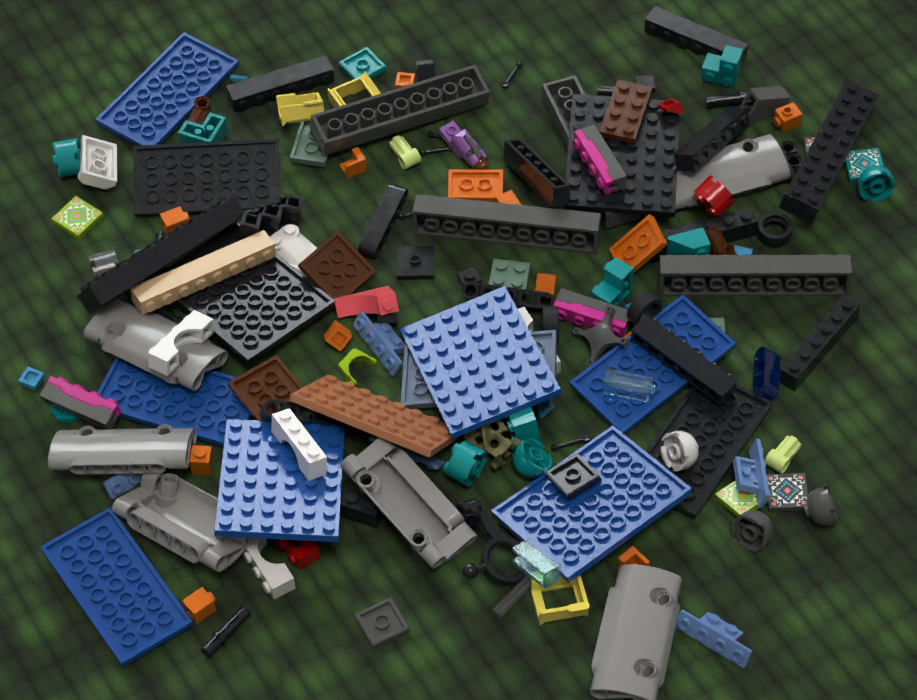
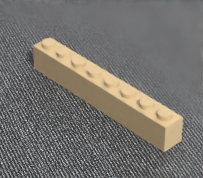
M264 230L130 288L132 302L142 315L152 312L276 257L275 243Z

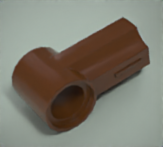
M199 96L194 100V108L188 121L200 125L203 124L208 114L212 113L208 97Z
M714 226L705 231L711 244L710 255H736L734 247L726 243L719 227Z

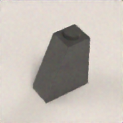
M782 86L750 88L739 108H747L750 118L749 124L753 125L773 116L775 109L787 105L791 96Z

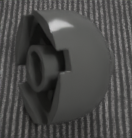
M828 485L813 489L807 497V505L804 506L806 516L811 517L814 523L820 526H831L839 523L833 499L829 495Z
M749 510L743 512L733 521L732 534L737 536L740 546L746 550L756 552L759 549H763L771 541L773 525L767 515L761 511Z

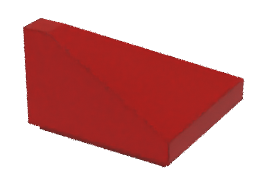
M672 98L657 105V108L667 112L684 113L682 103Z

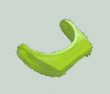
M353 348L338 364V367L346 381L352 383L355 387L357 381L350 375L349 365L353 362L364 361L375 366L377 361L364 352Z

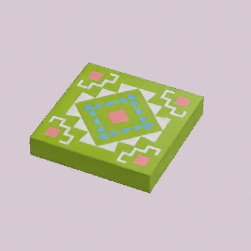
M75 196L51 220L53 224L80 239L104 215L100 210Z
M736 480L715 493V499L737 517L745 511L759 509L756 494L737 490Z

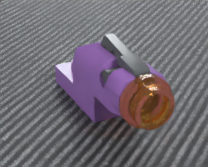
M454 120L439 129L438 133L458 159L464 158L474 170H485L489 167L490 163L488 162L487 155L466 129L461 131Z

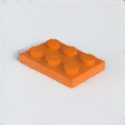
M449 169L448 198L495 202V196L503 193V170Z
M648 215L610 247L609 250L613 258L616 257L633 267L634 273L668 244L654 216Z

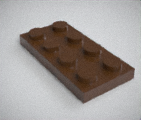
M617 79L600 129L601 136L635 144L652 93V87Z

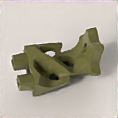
M501 420L492 422L499 426L498 430L492 429L490 423L462 435L467 442L493 456L494 459L491 465L495 470L512 462L513 451L521 442L517 438L510 440L502 436L509 429ZM477 437L483 439L482 444L476 442ZM493 439L498 441V447L496 448L491 447Z

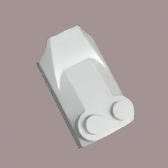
M82 135L80 171L78 173V179L81 183L106 190L115 187L117 183V144Z
M285 225L270 236L271 240L275 243V251L307 278L297 266L315 251L317 247L299 232V228L296 225Z

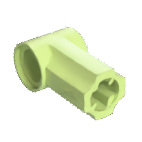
M395 136L389 142L390 148L397 155L398 161L404 170L421 163L419 152L416 148L412 149L403 136Z
M792 435L786 436L776 449H772L765 459L766 465L783 474L793 456L801 448V443Z

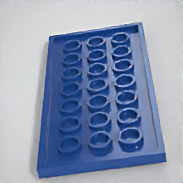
M183 32L95 119L96 124L136 146L162 144L191 115L194 108V100L199 96L208 97L239 66V60Z
M681 295L653 317L664 328L673 331L679 339L685 340L691 348L700 351L710 362L716 363L736 347V342L684 295ZM631 335L626 338L630 341L628 347L623 345L615 346L570 381V387L609 425H613L624 435L689 384L688 381L631 340Z
M116 356L97 392L102 396L101 398L106 400L111 398L118 403V407L122 411L119 417L156 428L163 424H167L172 428H195L197 440L224 447L227 419L250 420L252 417L228 387V382L237 377L213 370L204 373L200 387L193 391L180 384L168 383L164 379Z
M110 507L40 547L46 559L122 668L193 626V621Z

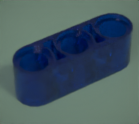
M762 346L756 351L754 356L753 392L772 401L779 392L780 355Z

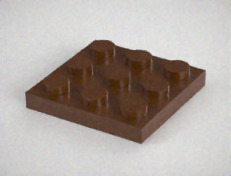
M339 231L335 232L297 266L316 286L332 299L351 295L376 272Z
M277 355L228 382L230 390L254 420L264 421L261 419L259 412L266 401L280 400L291 402V394L303 388ZM266 408L269 414H274L272 408Z

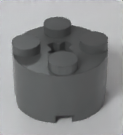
M114 249L88 256L91 267H93L94 278H98L102 273L110 268H114L118 264Z

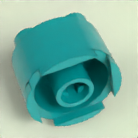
M73 138L53 142V150L56 155H53V162L55 166H58L59 177L78 175L80 171V139Z
M463 441L461 444L456 443L451 450L453 455L450 461L445 463L443 471L446 472L448 477L470 487L474 484L471 480L474 476L478 478L485 467L487 458L484 455H487V452L467 441Z

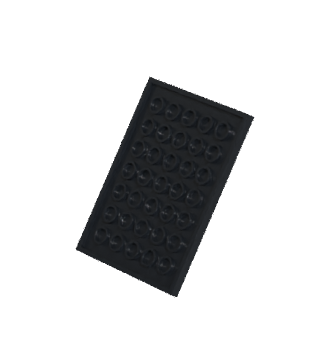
M573 94L565 179L571 187L569 205L563 206V209L675 217L677 168L673 154L678 150L680 114L657 108L658 104L666 100L649 99L635 144L603 137L627 175L626 188L605 195L602 188L598 187L594 175L590 174L586 162L582 161L579 151L575 150L572 140L574 139V131L591 125H595L600 133L611 97Z
M238 222L151 277V279L240 241L238 239L240 224ZM277 253L276 257L174 301L188 314L195 310L212 318L213 335L248 365L335 306L334 299Z

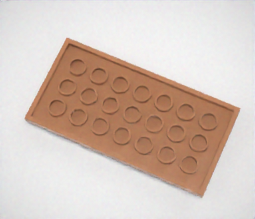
M326 375L293 392L290 397L291 402L427 457L433 456L461 437L452 439L446 424L435 416L424 415L420 410L409 409L402 403L389 401L385 396H377L367 389L354 387L350 382H341L332 375Z

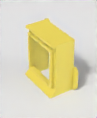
M364 72L361 77L333 89L328 88V99L333 108L346 105L342 100L343 97L358 93L364 89H367L371 96L381 94V92L367 73Z
M319 92L303 95L290 93L276 96L278 117L282 127L287 122L311 120V115L324 111L323 100Z
M550 571L531 576L530 592L540 626L549 621L583 615L588 616L590 605L581 575L569 583L559 574L554 575ZM573 588L577 603L546 610L541 592Z

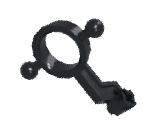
M473 498L459 502L457 509L464 520H467L470 528H479L487 543L482 550L480 564L467 563L464 565L462 570L464 577L473 579L478 573L483 572L488 580L501 586H510L524 579L530 570V557H540L532 550H527L516 539L499 536L488 511L482 510L480 500ZM495 548H503L512 552L519 560V573L514 576H505L496 572L490 565L489 552Z

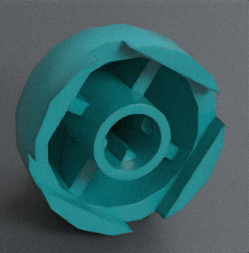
M881 165L867 167L858 178V189L864 200L871 199L873 202L883 201L892 195V190L896 187L892 173Z
M527 438L526 440L523 439L514 449L512 461L519 474L528 478H536L551 468L552 457L550 453L546 454L544 451L546 447L533 438Z

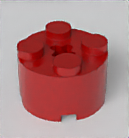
M710 175L693 191L694 195L692 198L699 205L703 204L706 208L705 212L711 218L714 216L720 217L736 201L735 199L731 200L732 194L718 180L716 182L712 181L714 177Z

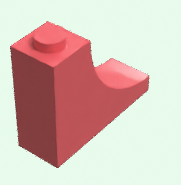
M389 286L334 298L338 318L358 315L359 312L385 315L399 311L396 294Z

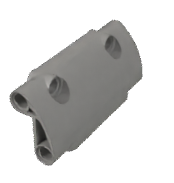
M771 134L753 139H745L742 142L724 146L696 172L677 171L675 210L702 206V203L699 205L692 198L694 195L693 191L710 175L714 177L712 181L716 182L718 180L732 194L731 197L770 187L774 183L789 180L791 177L790 170L777 141ZM743 145L748 146L750 148V152H746L743 149Z
M120 299L113 300L100 309L84 330V337L100 344L103 351L164 379L168 383L180 384L193 391L200 387L206 371L223 366L228 357L226 350L211 344L210 340L206 339L202 344L187 343L181 345L178 348L179 366L168 376L148 367V351L178 324L154 312L142 315L137 307Z
M167 424L158 426V428L94 429L92 426L87 425L83 426L80 430H59L54 435L50 446L48 468L50 471L70 470L74 474L163 473L166 468L188 469L191 445H196V429L172 428Z
M379 437L358 456L351 454L340 464L344 471L359 486V489L369 497L410 543L412 549L417 551L432 569L446 563L476 540L477 534L467 525L461 513L405 451L399 449L393 442ZM365 478L372 480L368 485H363L362 481ZM416 537L424 538L421 544L414 543Z
M172 473L142 474L141 487L117 498L112 506V511L127 520L128 525L132 529L192 563L201 562L217 572H221L230 566L253 539L214 536L218 498Z
M624 564L619 566L615 587H611L608 592L592 660L594 676L590 694L598 699L633 698L634 700H656L658 689L664 683L680 610L677 601L682 578L679 575L645 565Z

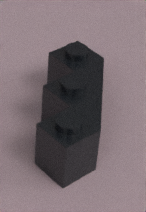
M284 194L278 200H270L260 204L256 209L245 210L238 239L242 240L263 230L274 234L278 231L280 222L298 226L304 198Z

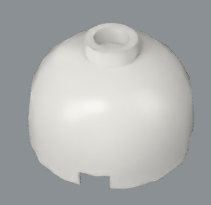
M674 431L663 436L664 446L661 447V454L668 468L672 467L673 471L676 472L690 468L697 461L699 447L691 434L684 431Z

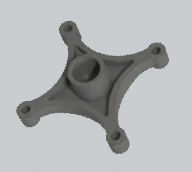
M611 306L606 307L605 317L594 327L588 330H581L578 327L573 329V333L576 336L586 337L591 347V358L587 360L589 367L598 360L599 356L607 348L613 345L628 347L630 341L625 337L619 338L614 334L612 318L616 311Z

